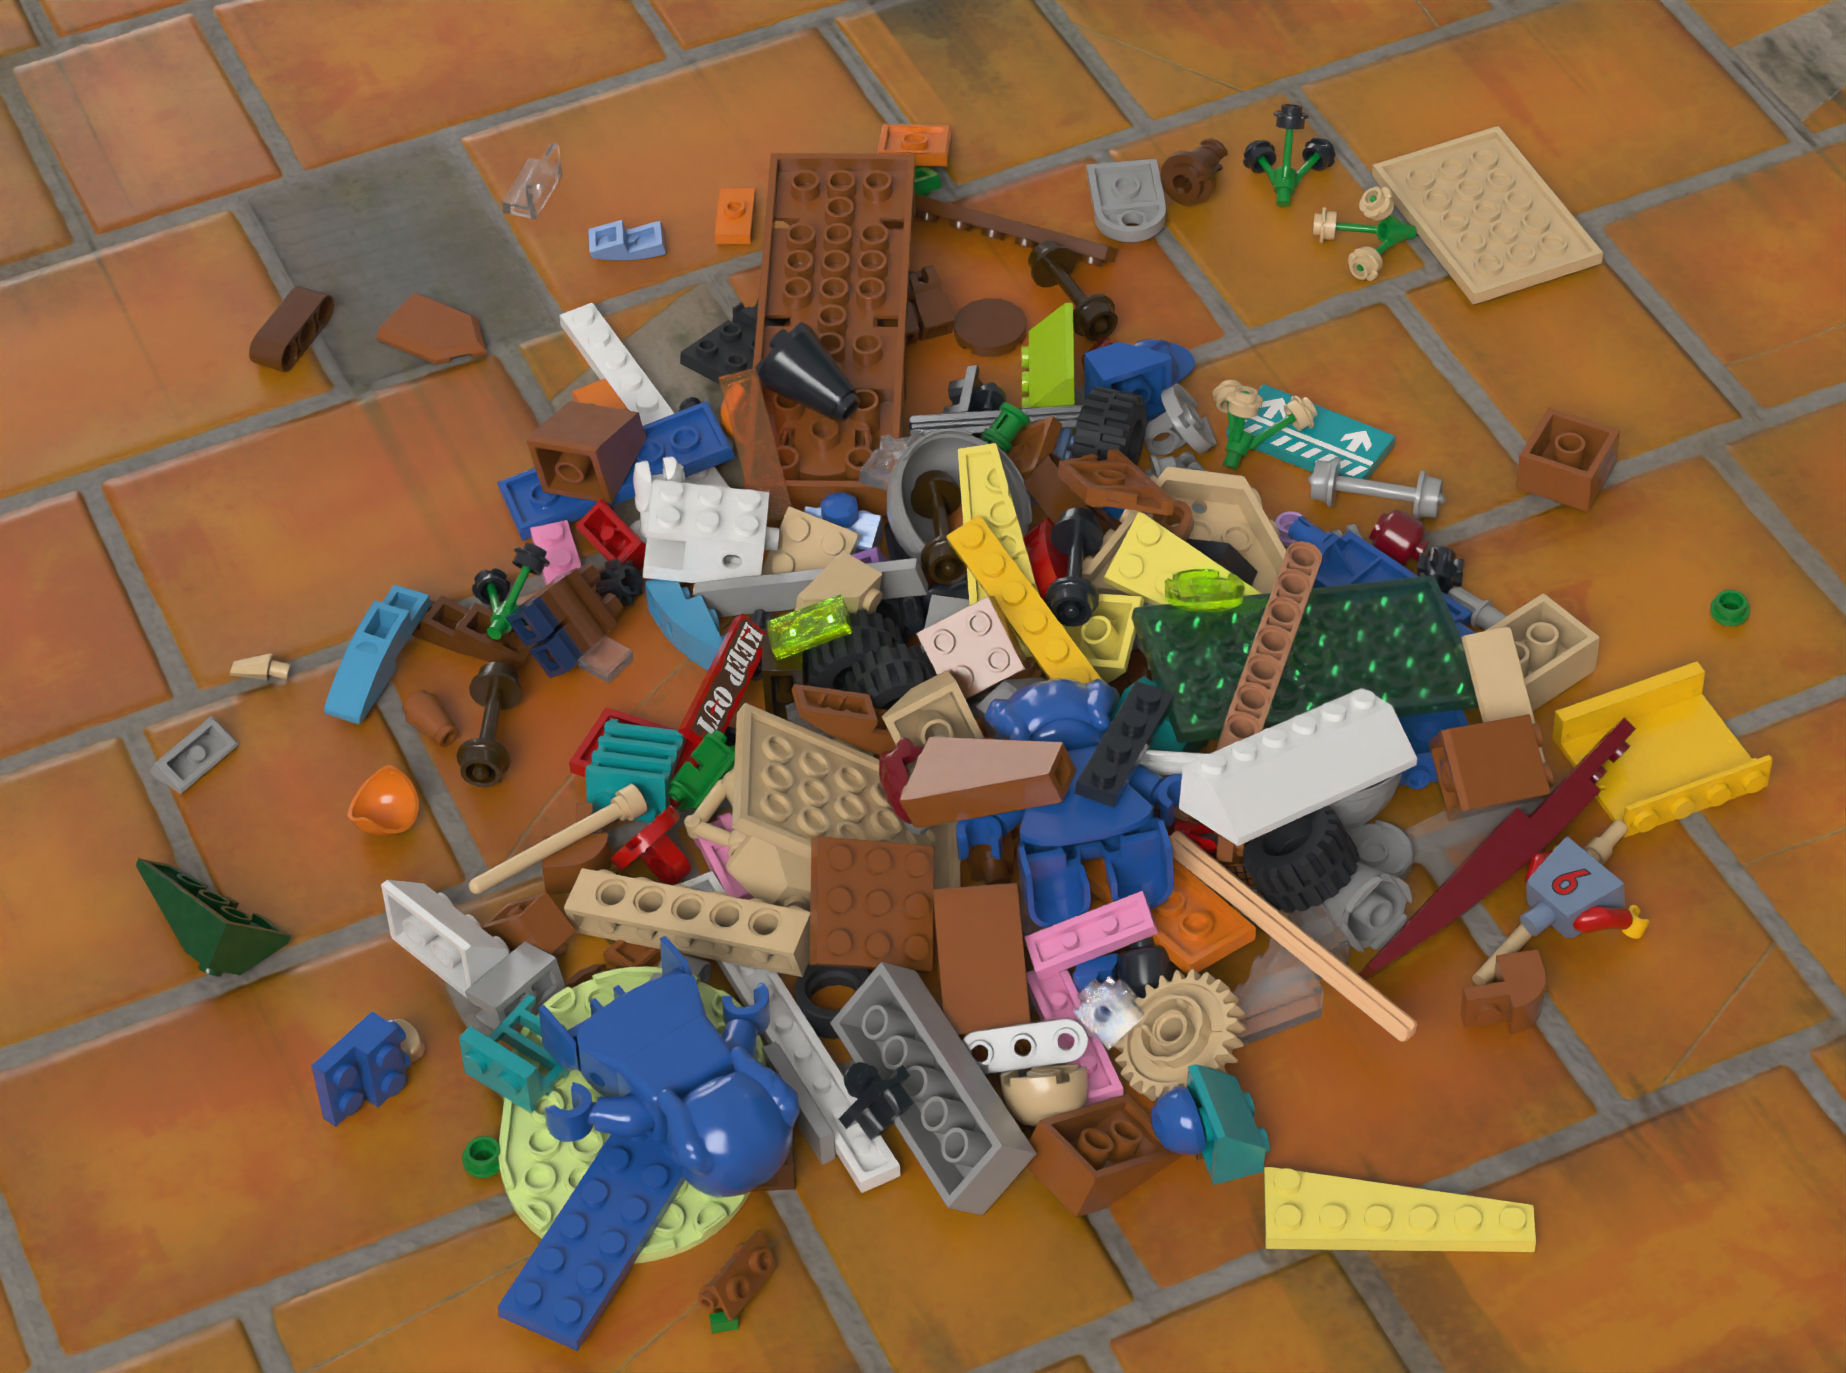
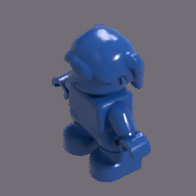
M1069 678L1049 679L1043 682L1028 684L1014 692L1009 699H994L985 713V719L996 730L997 740L1063 742L1076 772L1061 803L962 820L956 825L958 859L960 861L969 858V849L978 844L991 845L992 857L1000 860L1003 855L1002 836H1006L1021 823L1018 867L1022 877L1023 895L1031 920L1038 926L1046 928L1084 914L1089 910L1091 903L1090 885L1085 868L1081 864L1083 861L1103 858L1105 861L1106 879L1113 902L1143 891L1150 909H1154L1169 898L1174 887L1173 850L1165 825L1170 827L1174 822V807L1179 806L1182 774H1173L1164 779L1139 764L1115 807L1075 794L1078 778L1111 724L1109 716L1113 710L1115 692L1102 679H1095L1086 684ZM1158 805L1159 818H1153V808Z
M664 936L660 938L662 976L660 978L651 980L627 993L619 985L613 988L614 1000L603 1007L594 998L590 1001L591 1017L569 1030H566L545 1005L539 1007L542 1043L545 1049L561 1067L571 1071H580L587 1082L597 1092L605 1096L598 1097L596 1103L592 1102V1095L589 1090L582 1084L573 1082L571 1096L574 1109L563 1110L555 1104L544 1108L547 1128L554 1138L564 1142L577 1141L586 1137L594 1125L595 1131L624 1138L636 1137L646 1133L655 1142L667 1140L672 1159L681 1166V1175L693 1188L715 1198L740 1196L752 1191L769 1181L786 1162L793 1143V1127L800 1113L798 1093L785 1082L781 1075L756 1060L757 1036L761 1035L770 1024L769 990L764 983H759L753 991L754 1005L748 1007H737L733 1004L731 996H722L723 1021L726 1026L721 1036L706 1016L696 980L692 976L688 961L672 942Z

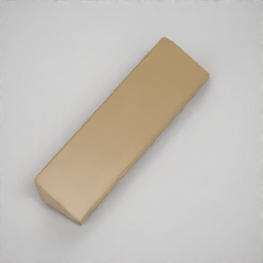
M1508 626L1461 637L1483 723L1530 714L1532 724H1534L1535 719L1511 628ZM1540 747L1542 763H1546L1542 747Z

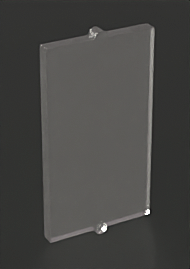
M1524 804L1448 821L1446 810L1403 832L1410 838L1412 849L1417 854V860L1420 862L1424 861L1442 881L1449 877L1513 810L1519 807L1527 816L1530 813L1524 808Z

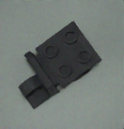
M758 300L753 308L749 306L746 308L743 303L733 307L732 322L727 320L681 351L680 364L728 389L736 383L746 390V394L751 395ZM767 318L766 326H784L786 322H790V318Z

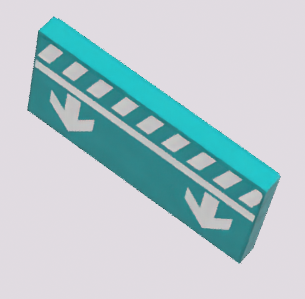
M1263 384L1258 390V395L1263 398L1262 407L1259 408L1257 416L1246 418L1244 431L1255 437L1287 417L1284 405L1291 401L1293 395ZM1313 404L1317 411V416L1313 418V428L1307 426L1298 431L1290 424L1255 448L1257 451L1312 473L1314 472L1317 460L1332 461L1335 457L1341 458L1340 476L1369 480L1394 448L1396 436ZM1229 426L1226 430V438H1228L1229 435Z

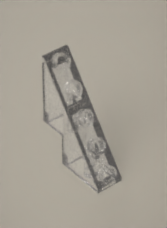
M1324 903L1317 907L1312 906L1306 911L1299 912V910H1295L1292 913H1288V918L1348 966L1350 943ZM1272 937L1265 955L1259 954L1254 960L1250 977L1245 985L1240 983L1233 993L1239 998L1237 1005L1245 1012L1238 1020L1246 1026V1030L1236 1036L1244 1045L1322 1017L1323 988L1318 980L1323 978Z

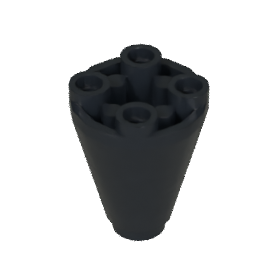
M803 322L799 323L789 333L785 329L780 330L770 341L769 347L772 348L771 352L756 365L752 372V376L766 389L830 419L836 418L840 422L846 421L855 412L861 401L855 395L856 390L814 330Z

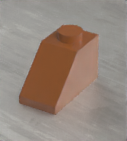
M547 892L507 903L482 927L492 937H500L510 951L515 950L526 941L554 957H558L566 950L568 945L565 941L576 932Z

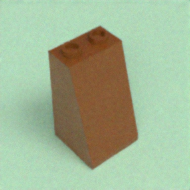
M1017 883L933 889L935 945L941 1010L960 1039L963 1040L967 1034L975 1030L1030 1023ZM1020 1039L1015 1043V1050L1022 1055L1028 1054L1031 1051V1044L1026 1039ZM977 1045L972 1049V1055L976 1060L986 1059L988 1057V1050L985 1046Z

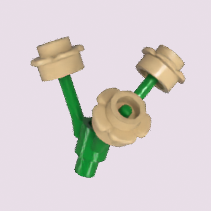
M1375 186L1368 189L1363 194L1359 203L1360 211L1364 212L1365 217L1375 221L1381 220L1378 226L1336 222L1337 212L1326 211V207H1323L1322 214L1315 213L1313 235H1320L1319 241L1323 243V239L1334 240L1335 230L1374 233L1383 242L1376 249L1365 246L1349 254L1348 265L1350 272L1360 280H1375L1378 277V271L1382 268L1381 255L1387 249L1396 245L1397 242L1401 243L1405 239L1413 240L1416 237L1417 231L1415 226L1406 225L1391 214L1394 209V200L1392 199V192L1387 187L1381 189Z
M1226 380L1221 382L1212 392L1217 409L1228 413L1229 435L1225 447L1227 454L1222 465L1229 469L1237 470L1241 458H1246L1249 450L1253 451L1260 443L1290 424L1298 431L1307 426L1309 428L1314 427L1313 418L1317 416L1314 405L1307 397L1301 399L1295 395L1291 397L1289 403L1284 405L1287 417L1254 437L1252 434L1244 431L1246 418L1257 416L1259 408L1262 407L1263 398L1258 395V391L1249 386H1242L1236 380Z

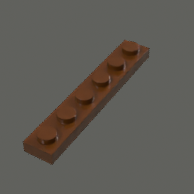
M916 195L917 218L936 223L938 216L950 219L949 226L969 231L971 225L983 228L981 235L1002 240L1003 234L1015 236L1014 244L1032 249L1036 247V243L1055 241L1061 246L1070 248L1074 253L1082 254L1081 262L1099 267L1102 266L1103 260L1115 263L1118 252L1116 248Z

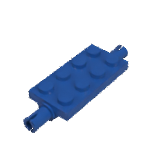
M1299 516L1298 520L1296 519L1290 526L1288 536L1297 542H1309L1315 545L1322 554V561L1313 590L1421 663L1448 643L1456 649L1463 645L1461 637L1475 633L1466 627L1471 621L1473 612L1350 530L1340 538L1333 532H1324L1309 522L1304 516Z

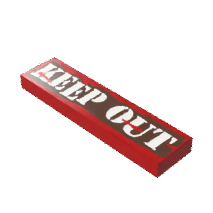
M743 613L734 618L678 729V732L696 747L707 733L712 734L714 730L725 733L762 658V638L769 635Z

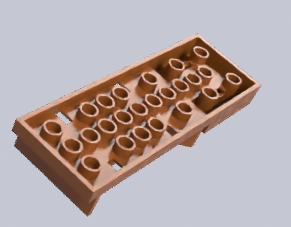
M771 153L753 370L761 360L769 355L772 350L769 347L770 341L780 330L785 329L789 333L799 323L803 322L814 330L856 390L855 395L861 401L855 412L846 421L840 422L836 418L830 419L766 389L752 376L743 489L769 492L767 515H785L788 507L805 512V506L819 508L821 507L820 502L828 494L845 492L856 497L858 511L864 510L874 515L888 516L887 487L893 467L902 455L904 399H906L905 353L913 216L916 215L915 154ZM775 221H784L790 227L788 229L775 228ZM904 223L903 229H894ZM767 318H790V326H766ZM877 319H898V327H877Z

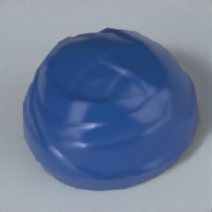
M1174 1086L1162 1094L1151 1111L1152 1129L1165 1149L1171 1150L1175 1154L1198 1155L1206 1149V1143L1196 1104L1185 1086Z

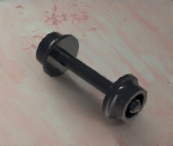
M1072 508L1060 515L1051 530V541L1054 547L1062 554L1068 555L1066 577L1059 578L1050 584L1046 592V603L1060 624L1075 627L1088 622L1092 613L1099 605V592L1090 581L1082 578L1083 557L1095 553L1103 544V531L1098 524L1096 515L1084 508Z

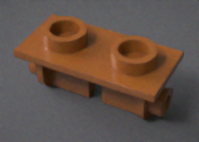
M757 1230L748 1242L738 1244L734 1249L732 1257L720 1269V1275H715L709 1284L702 1286L699 1291L700 1297L698 1301L704 1309L723 1308L728 1320L733 1321L778 1267L761 1230Z

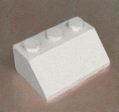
M386 880L381 884L391 938L463 996L466 997L465 991L510 954L508 946L500 937H492L481 928L473 916L470 914L464 915L457 910L445 894L441 892L437 894L424 883Z

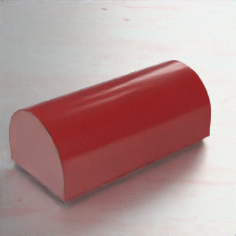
M600 499L575 527L607 561L619 559L620 563L631 560L633 561V567L639 571L644 567L646 544L604 500Z

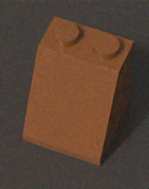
M570 401L532 432L526 442L544 493L596 502L602 499L606 503L612 504L646 440V435L639 412Z
M1530 714L1442 730L1428 742L1448 822L1541 800L1551 794L1549 787H1553L1552 772L1548 763H1542L1539 748L1543 746L1542 734L1538 724H1532Z

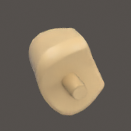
M401 1018L394 1019L393 1021L398 1023L406 1034V1039L400 1043L401 1049L409 1056L411 1062L418 1060L425 1051L424 1043L418 1032L406 1020Z

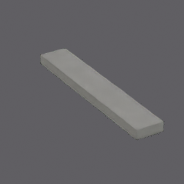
M917 558L867 564L882 573L880 591L882 592L881 600L927 595L929 584ZM825 568L699 582L694 585L693 595L694 597L701 595L707 609L713 608L717 617L737 616L742 613L744 615L755 614L757 609H763L764 612L791 610L796 608L797 596Z

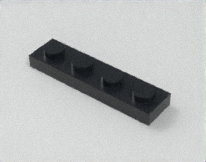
M1138 681L1134 683L1078 778L1075 794L1115 807L1171 710L1174 693Z

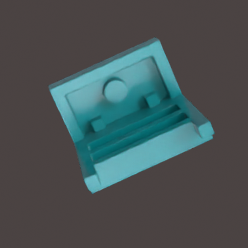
M612 718L609 722L606 721L604 735L598 739V749L593 751L591 765H587L585 769L587 803H593L594 813L610 805L611 799L615 797V793L618 790L633 784L642 794L647 806V812L633 821L650 823L655 820L654 818L670 805V796L667 794L669 782L687 739L678 730L619 723L618 719Z
M528 994L488 1037L469 1026L459 1037L466 1074L532 1114L537 1109L536 1103L544 1095L549 1096L554 1091L553 1085L560 1077L565 1079L569 1075L570 1070L561 1067L545 1048L512 1029L519 1023L542 1037L540 1018L529 1012L536 1004V998ZM500 1040L504 1041L551 1071L546 1076L540 1074L536 1066L501 1046L498 1042Z

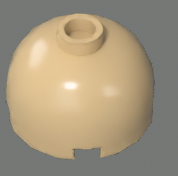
M1054 1064L1032 1067L1031 1071L1026 1072L1027 1076L1019 1077L1018 1070L1007 1071L1000 1075L1005 1107L1014 1119L1024 1125L1037 1126L1039 1120L1085 1106L1088 1098L1089 1083L1086 1066L1078 1069L1077 1064Z

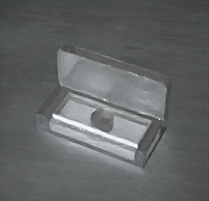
M551 143L541 160L532 158L527 160L502 200L503 213L532 219L537 218L562 177L559 144Z

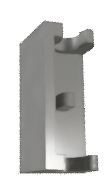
M524 941L469 987L465 994L468 1001L483 1009L476 1014V1017L482 1023L495 1030L528 994L536 998V1004L529 1010L530 1013L535 1015L539 1011L540 1006L553 995L563 990L565 983L556 957ZM517 1023L512 1029L516 1031L522 1025Z

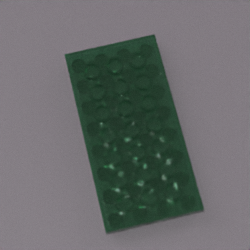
M1435 576L1313 588L1263 730L1361 688L1373 692L1375 696L1392 705L1397 717L1479 708L1462 638ZM1271 593L1134 608L1131 619L1156 686L1159 689L1175 694L1168 718L1178 743L1220 738L1225 719Z

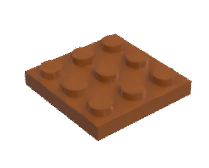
M821 836L812 838L810 965L875 970L881 962L914 970L917 973L932 972L934 846Z

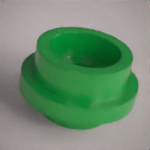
M1725 590L1712 600L1710 615L1719 624L1738 626L1748 620L1750 606L1742 593L1735 590Z
M480 1136L471 1140L462 1154V1163L465 1171L476 1178H489L500 1172L499 1143L494 1138L488 1136Z

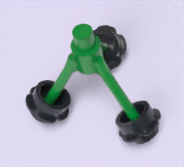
M1282 104L1281 110L1273 113L1277 117L1276 127L1286 129L1282 167L1277 168L1275 171L1272 168L1276 162V154L1274 153L1275 147L1269 141H1254L1246 147L1243 164L1246 168H1251L1255 173H1267L1271 184L1274 186L1273 191L1277 194L1276 205L1280 207L1290 206L1291 195L1295 193V187L1298 186L1301 179L1311 168L1316 171H1322L1335 163L1334 157L1336 154L1331 142L1324 138L1314 137L1311 141L1306 142L1305 149L1302 152L1305 164L1297 172L1290 168L1294 129H1304L1305 119L1309 118L1308 114L1302 112L1303 106L1296 104Z
M526 542L523 548H514L516 555L512 563L520 568L521 571L507 601L504 600L510 591V582L506 580L507 575L505 572L497 568L489 571L484 569L474 577L475 583L472 585L473 594L484 604L492 606L491 625L487 629V634L492 639L499 640L503 634L509 633L513 629L506 620V617L519 607L516 604L529 573L541 576L544 568L550 564L545 558L547 552L534 544ZM522 618L524 626H529L526 620Z

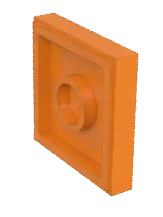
M883 124L877 154H915V166H948L952 126Z

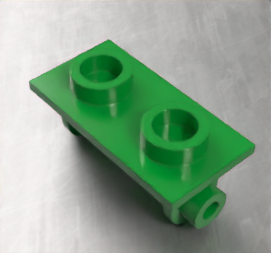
M714 730L712 734L707 733L691 754V757L701 765L698 770L690 762H685L670 781V790L667 794L676 802H681L683 799V802L677 808L679 811L696 810L716 782L735 766V745L727 746L725 744L727 737L722 732Z

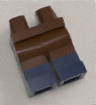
M591 563L558 575L506 617V620L526 646L538 642L529 651L549 678L571 670L585 652L599 642L607 632L618 625L614 619L622 611L623 605L616 595L612 593H607L600 599L598 598L592 587L601 578L599 572ZM522 618L526 620L533 631L528 630L524 626ZM545 649L548 650L556 663L547 657Z

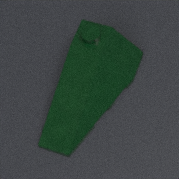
M138 858L135 866L184 951L199 962L198 968L201 971L217 977H221L223 972L242 975L289 943L291 935L262 915L253 913L251 917L238 910L239 903L237 901L206 891L208 885L172 865Z

